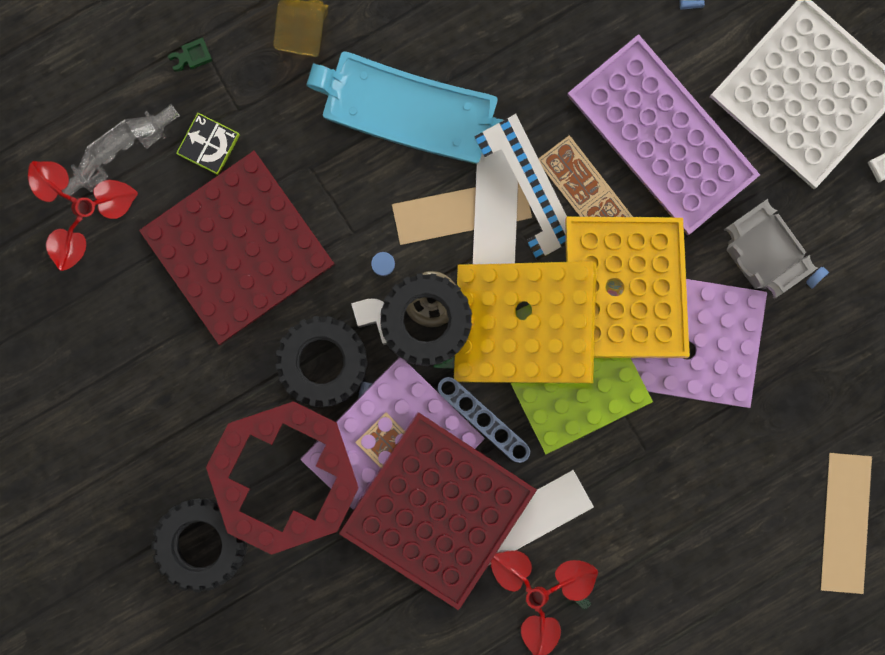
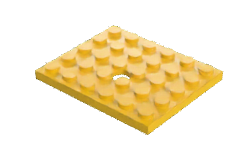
M566 217V262L594 261L596 263L594 358L690 357L683 218ZM617 279L623 285L622 294L619 296L608 294L606 291L607 281Z
M594 261L458 265L457 285L468 299V304L472 311V326L466 343L455 355L454 379L457 382L593 383L596 263ZM521 302H528L532 307L531 315L525 320H520L515 312L517 305Z

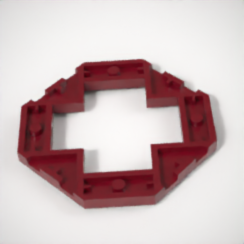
M294 401L228 423L206 466L227 533L271 555L337 532L359 488L337 422ZM285 424L326 444L316 467L337 478L316 521L293 510L282 532L240 511L250 488L229 479L250 435L273 445L282 425Z

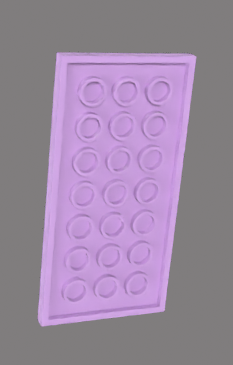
M639 34L567 94L672 218H683L684 232L687 235H690L760 176L757 170Z

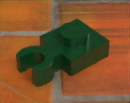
M203 37L181 46L183 53L173 52L168 55L170 61L179 59V64L172 67L174 72L183 70L186 64H189L192 70L213 61Z

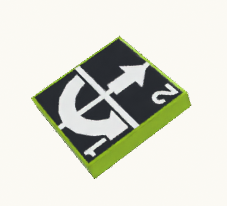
M197 113L176 154L219 175L240 134Z

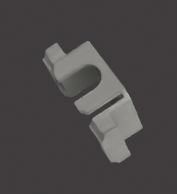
M767 199L724 230L732 238L728 241L727 252L754 289L764 290L768 288L772 292L774 299L807 277L818 267L812 264L810 255L804 257L806 251L780 215H772L778 210L772 208Z

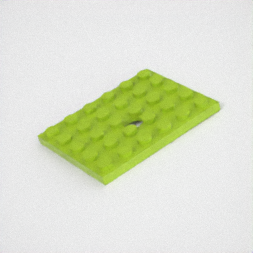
M529 304L515 311L516 316L520 320H525L532 313L531 305ZM594 358L593 383H511L546 455L653 403L631 358Z

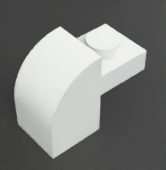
M365 299L351 303L358 327L361 328L377 323L382 343L386 345L387 343L383 337L380 324V313L384 302L378 299Z

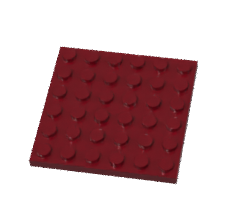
M252 151L139 230L219 345L335 265L255 151Z
M417 412L339 530V534L459 610L537 489Z

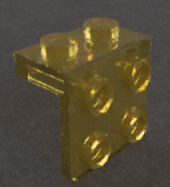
M281 0L278 3L274 48L303 55L318 56L320 53L323 22L328 14L329 5L323 4L320 0Z

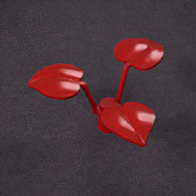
M32 161L28 168L29 186L38 199L51 202L59 194L61 197L72 202V212L77 216L68 231L64 229L54 230L46 240L47 253L60 271L71 268L84 255L86 250L85 237L81 233H73L74 228L82 221L83 217L92 215L95 206L98 205V211L102 216L109 219L119 218L128 211L138 195L135 189L123 182L105 180L98 183L93 189L95 201L89 198L76 199L61 191L68 186L69 177L65 168L60 164Z
M513 550L496 553L491 560L494 576L503 588L509 591H518L522 587L523 582L525 583L526 592H528L526 602L541 617L533 615L523 622L521 627L522 639L533 655L549 654L559 642L561 628L555 618H545V613L541 607L548 602L549 594L562 588L564 596L570 600L580 601L585 599L594 588L598 570L593 565L584 561H566L555 571V577L560 584L548 590L543 587L532 589L529 581L526 579L531 574L532 565L524 553Z

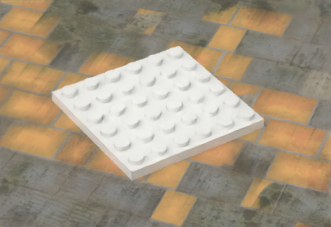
M797 0L710 97L808 185L815 189L884 114L885 65L812 0Z

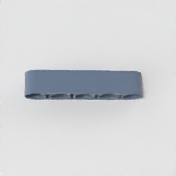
M450 377L443 378L439 382V394L512 461L519 463L528 459L530 456L529 446L461 384ZM445 382L454 384L455 391L453 394L446 395L442 392L441 387ZM462 398L471 399L473 406L469 411H463L460 408L459 401ZM481 413H485L490 417V423L486 427H481L477 423V417ZM498 429H503L507 432V440L503 443L495 440V432ZM516 445H521L525 449V455L520 459L515 458L512 454V450Z

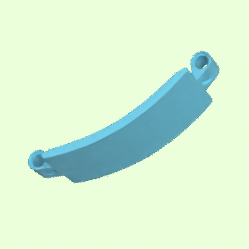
M349 52L341 53L336 71L313 63L306 84L307 87L328 95L323 117L329 121L400 145L475 164L479 163L482 151L474 136L503 121L493 117L498 100L495 96L419 77Z

